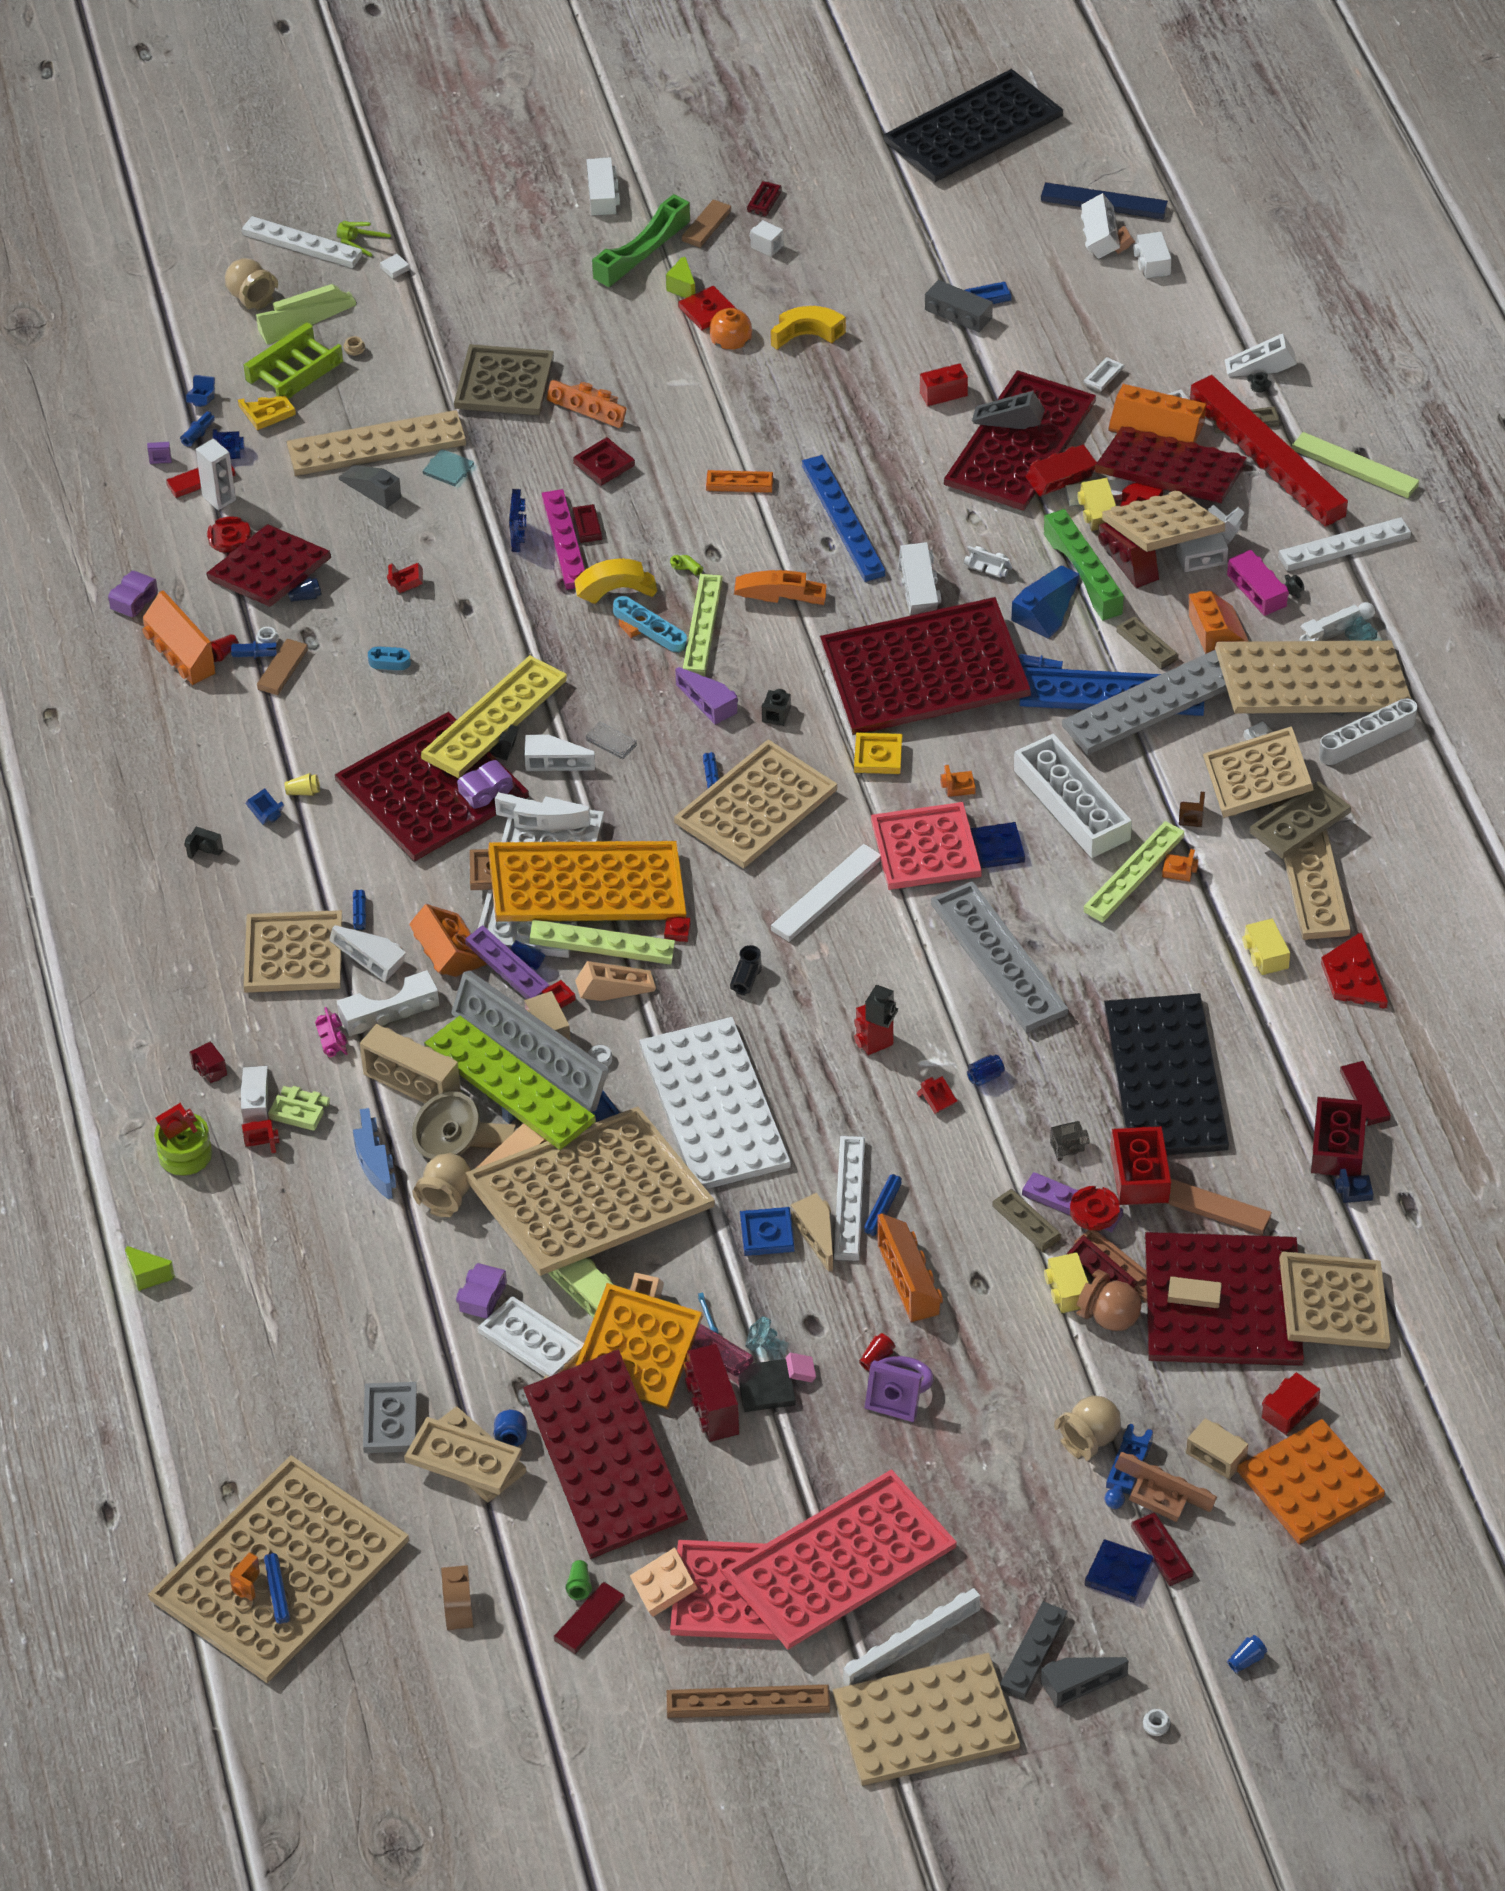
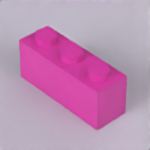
M1252 550L1228 559V577L1263 616L1287 607L1288 588L1276 578L1274 572L1269 570L1262 559L1256 556Z

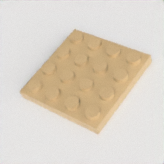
M1172 491L1168 495L1153 496L1149 500L1134 501L1126 506H1114L1110 510L1102 511V520L1146 552L1225 531V523L1180 491Z
M1292 726L1203 754L1223 818L1314 790Z
M342 910L247 914L244 993L341 989L342 950L329 940L332 928L335 925L342 927Z
M1292 1252L1281 1253L1279 1259L1288 1340L1380 1349L1389 1348L1391 1342L1381 1261Z

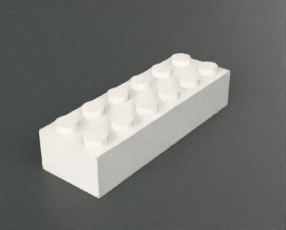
M1054 733L1014 752V771L1091 858L1131 840L1132 820Z

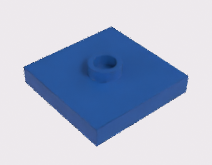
M790 1207L740 1211L744 1256L795 1252Z

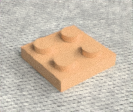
M675 1548L630 1575L652 1617L698 1589Z

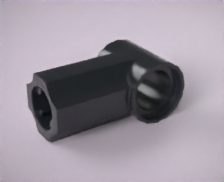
M747 945L740 950V960L730 983V989L735 991L736 994L745 996V994L750 993L756 976L762 971L761 951L754 945Z

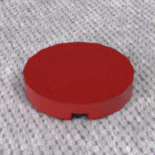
M227 516L219 518L207 530L209 545L220 552L231 553L252 537L249 523H245L239 517Z
M1087 1186L1081 1188L1073 1195L1070 1203V1215L1073 1221L1081 1228L1103 1230L1111 1227L1117 1221L1120 1215V1201L1116 1194L1107 1188L1102 1187L1100 1189L1096 1188V1186Z

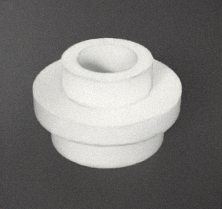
M263 627L256 635L257 643L276 642L277 644L279 640L278 633L272 627Z
M1153 1709L1144 1716L1143 1727L1150 1735L1161 1736L1168 1732L1170 1718L1163 1710ZM1157 1722L1161 1725H1153V1723Z

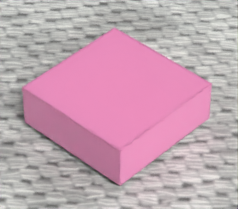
M790 1352L786 1357L789 1378L812 1383L816 1378L813 1358Z

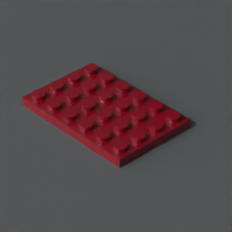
M1122 426L1096 463L1095 472L1169 491H1180L1185 495L1222 504L1246 466L1247 457L1241 456L1236 452L1221 451L1216 447H1204L1195 442H1184L1174 437H1163L1154 432H1143L1133 427Z

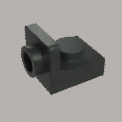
M510 724L507 732H502L499 742L489 752L493 756L507 761L515 745L519 727Z
M197 826L191 834L187 835L184 843L189 858H193L198 850L220 856L224 850L221 834Z

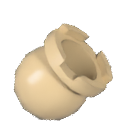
M241 258L233 261L225 274L227 289L232 296L240 299L241 303L248 309L256 308L260 310L266 307L274 298L271 296L274 289H278L277 278L270 271L264 270L259 262L250 258Z
M452 1153L435 1156L427 1163L423 1178L418 1180L412 1191L416 1203L420 1206L422 1202L431 1209L429 1213L433 1215L451 1217L454 1212L459 1210L462 1198L471 1187L466 1176V1172L471 1171L470 1166L463 1157Z
M1091 1395L1080 1400L1071 1413L1065 1412L1054 1421L1055 1430L1060 1429L1063 1436L1060 1442L1069 1453L1077 1459L1083 1456L1085 1461H1088L1098 1453V1447L1111 1443L1119 1434L1121 1416L1115 1403L1104 1396Z

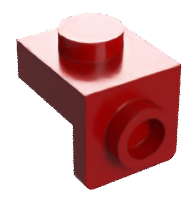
M392 563L388 565L387 580L392 587L394 586L399 593L423 584V568L419 563L398 570Z
M271 1119L241 1124L245 1147L270 1143L271 1154L276 1153L275 1144L280 1143L278 1129H272Z

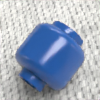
M509 1409L500 1412L494 1420L495 1440L515 1447L522 1445L527 1438L528 1423L526 1417L517 1410Z

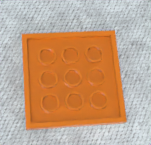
M1323 1419L1237 1465V1472L1299 1545L1380 1500L1385 1495V1490Z

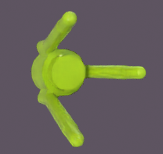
M343 221L339 223L336 235L341 239V243L362 249V253L369 257L372 256L371 252L351 242V240H355L358 234L391 238V234L357 228L370 226V222Z

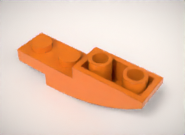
M786 570L758 571L737 576L735 579L734 595L778 603L780 596L824 605L827 584L806 580V573Z

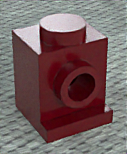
M211 1041L189 1052L192 1068L194 1070L197 1069L201 1077L205 1076L210 1084L227 1076L225 1059Z

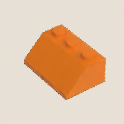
M1199 591L1189 594V618L1205 654L1215 650L1217 642H1249L1231 604L1212 591Z
M425 904L409 923L414 932V937L422 944L424 953L430 957L434 964V969L438 973L457 977L462 975L463 972L472 971L487 964L465 944V939L471 935V932L458 913Z

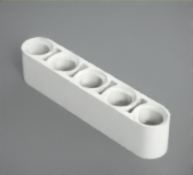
M1401 699L1324 735L1320 740V761L1326 765L1337 764L1411 729L1416 723V702L1411 699Z

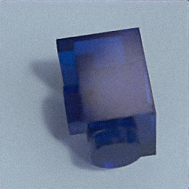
M213 429L212 439L216 440L229 452L230 459H241V450H245L244 437H240V432H218L217 429Z

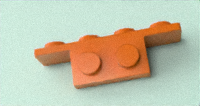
M556 380L550 381L547 401L617 428L623 426L627 409L617 404L618 397L611 395L610 391L605 389L597 390L593 388L592 384L586 382L569 386Z

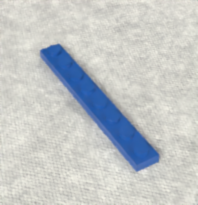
M823 455L802 460L804 472L864 582L885 577V568Z

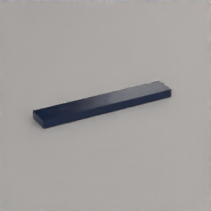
M1045 182L1041 193V201L1076 207H1082V204L1103 193L1114 206V212L1163 220L1168 206V200Z

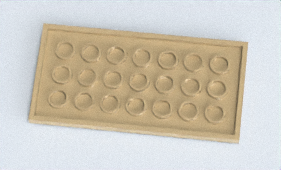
M1392 640L1217 642L1215 646L1235 714L1375 712L1401 699H1411Z

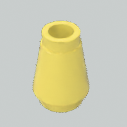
M308 773L284 783L287 795L314 796L315 793L320 792V782L317 774L312 775Z

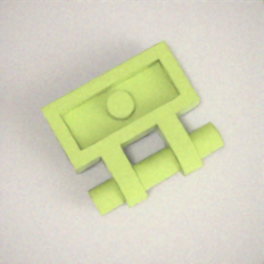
M283 1086L281 1090V1095L283 1096L277 1095L268 1112L269 1119L315 1131L324 1114L323 1106H329L330 1097L322 1096V1093L316 1091L312 1093L306 1092L297 1086H292V1088Z

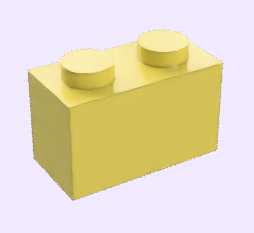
M1107 478L1082 482L1080 492L1077 493L1079 504L1084 506V521L1089 523L1091 531L1099 530V525L1105 523L1102 520V511L1110 510L1116 506Z
M1273 918L1246 925L1245 935L1242 936L1243 945L1246 950L1249 949L1254 967H1258L1261 975L1288 969L1290 951Z
M1078 1253L1048 1258V1269L1044 1270V1276L1047 1285L1051 1284L1052 1286L1051 1296L1053 1303L1058 1304L1061 1313L1080 1310L1081 1308L1077 1306V1302L1084 1285L1088 1281Z

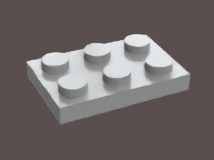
M416 1382L365 1384L364 1453L408 1451L416 1437Z

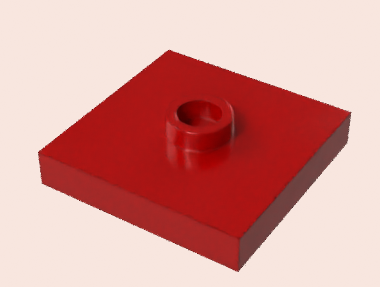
M714 285L678 301V307L701 331L710 327L711 320L720 310L736 308Z

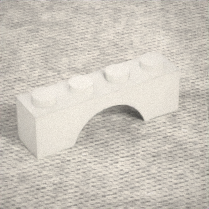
M426 970L405 977L402 990L390 999L371 1000L358 993L338 1000L337 1006L339 1018L350 1037L372 1029L375 1024L384 1026L390 1022L439 1006L438 990Z

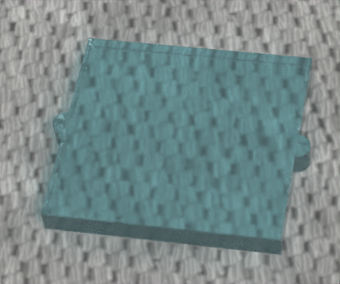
M441 449L434 458L430 459V463L422 472L424 475L456 486L463 477L467 476V472L474 466V461Z

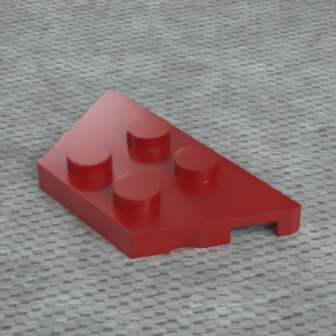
M1358 933L1321 957V965L1335 1000L1352 1001L1365 1005V1001L1380 1004L1379 1008H1387L1388 1001L1362 933Z

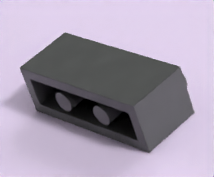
M937 280L925 293L926 311L976 332H980L993 317L992 301L941 280Z

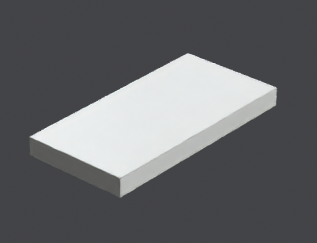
M513 1296L478 1326V1333L544 1377L560 1373L572 1362H576L584 1344Z

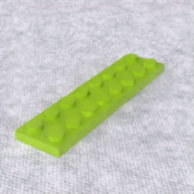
M460 1015L424 1042L425 1047H430L444 1056L452 1057L458 1062L460 1076L559 1150L563 1149L596 1122L595 1115Z

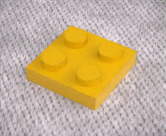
M856 733L854 773L900 774L902 734Z

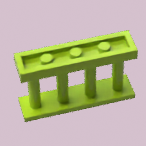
M306 322L243 364L245 380L252 384L261 378L275 388L276 396H286L289 399L343 362L342 345L337 344L328 350L314 340L313 326ZM309 346L321 354V356L313 361L300 351ZM294 357L304 364L305 367L296 371L286 364L285 361ZM278 368L290 377L281 382L269 374V372Z

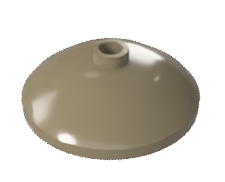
M455 1091L444 1092L428 1100L417 1113L412 1127V1139L418 1152L429 1160L440 1154L452 1153L459 1156L464 1153L474 1142L480 1127L479 1109L470 1097Z

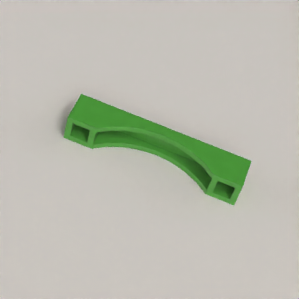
M675 194L671 195L660 204L649 224L635 239L619 248L604 249L592 259L593 279L607 287L612 286L690 222V202Z
M1062 509L1044 515V536L1053 549L1063 552L1073 563L1086 587L1092 606L1101 620L1104 621L1122 615L1123 593L1066 510Z

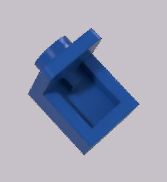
M195 375L193 377V388L186 394V402L193 403L197 407H203L215 398V378Z
M265 788L249 798L245 803L262 825L268 821L273 823L280 818L284 803L281 801L277 804Z

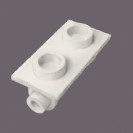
M979 546L975 548L967 547L970 553V557L966 556L964 559V564L967 565V568L982 572L984 566L987 565L986 574L998 578L1006 577L1008 569L1012 570V565L1006 555L996 553L995 555Z

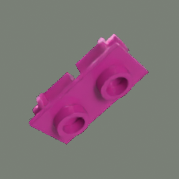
M324 1007L326 1015H319L315 1021L318 1034L322 1038L320 1041L323 1052L328 1057H334L339 1051L348 1055L345 1046L348 1042L340 1029V1026H342L341 1019L336 1013L333 1014L327 1007Z

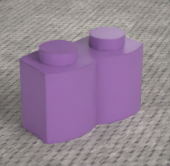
M134 570L123 577L121 584L110 591L108 595L110 609L132 618L137 616L145 604L149 603L158 591L156 579Z
M497 760L490 761L478 770L463 775L457 781L460 794L474 809L489 804L493 798H496L498 792L508 794L513 788L512 776Z
M477 1263L473 1270L470 1269L466 1276V1284L463 1288L459 1289L456 1297L460 1312L487 1319L493 1313L497 1300L505 1289L507 1283L506 1270Z

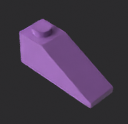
M680 667L675 669L676 685L714 725L738 713V697L733 690L730 691L723 683Z

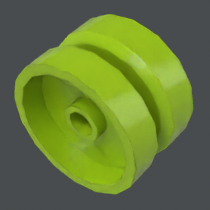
M194 1114L198 1120L194 1123L198 1130L195 1133L189 1127L168 1140L159 1124L156 1126L154 1138L160 1165L169 1173L183 1176L195 1174L204 1169L211 1160L212 1146L206 1121L197 1114Z

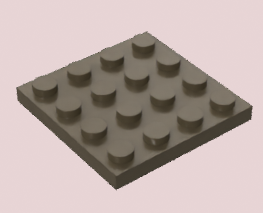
M469 344L454 400V409L540 416L554 360V351Z

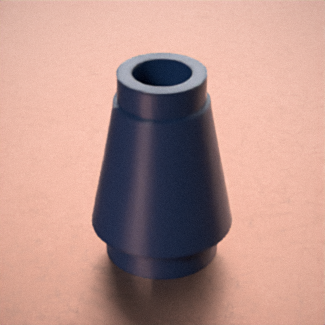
M310 577L298 584L288 595L291 602L317 599V596L322 595L317 578L311 579Z

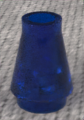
M515 940L510 948L513 953L535 971L539 969L546 957L541 949L521 943L518 940Z

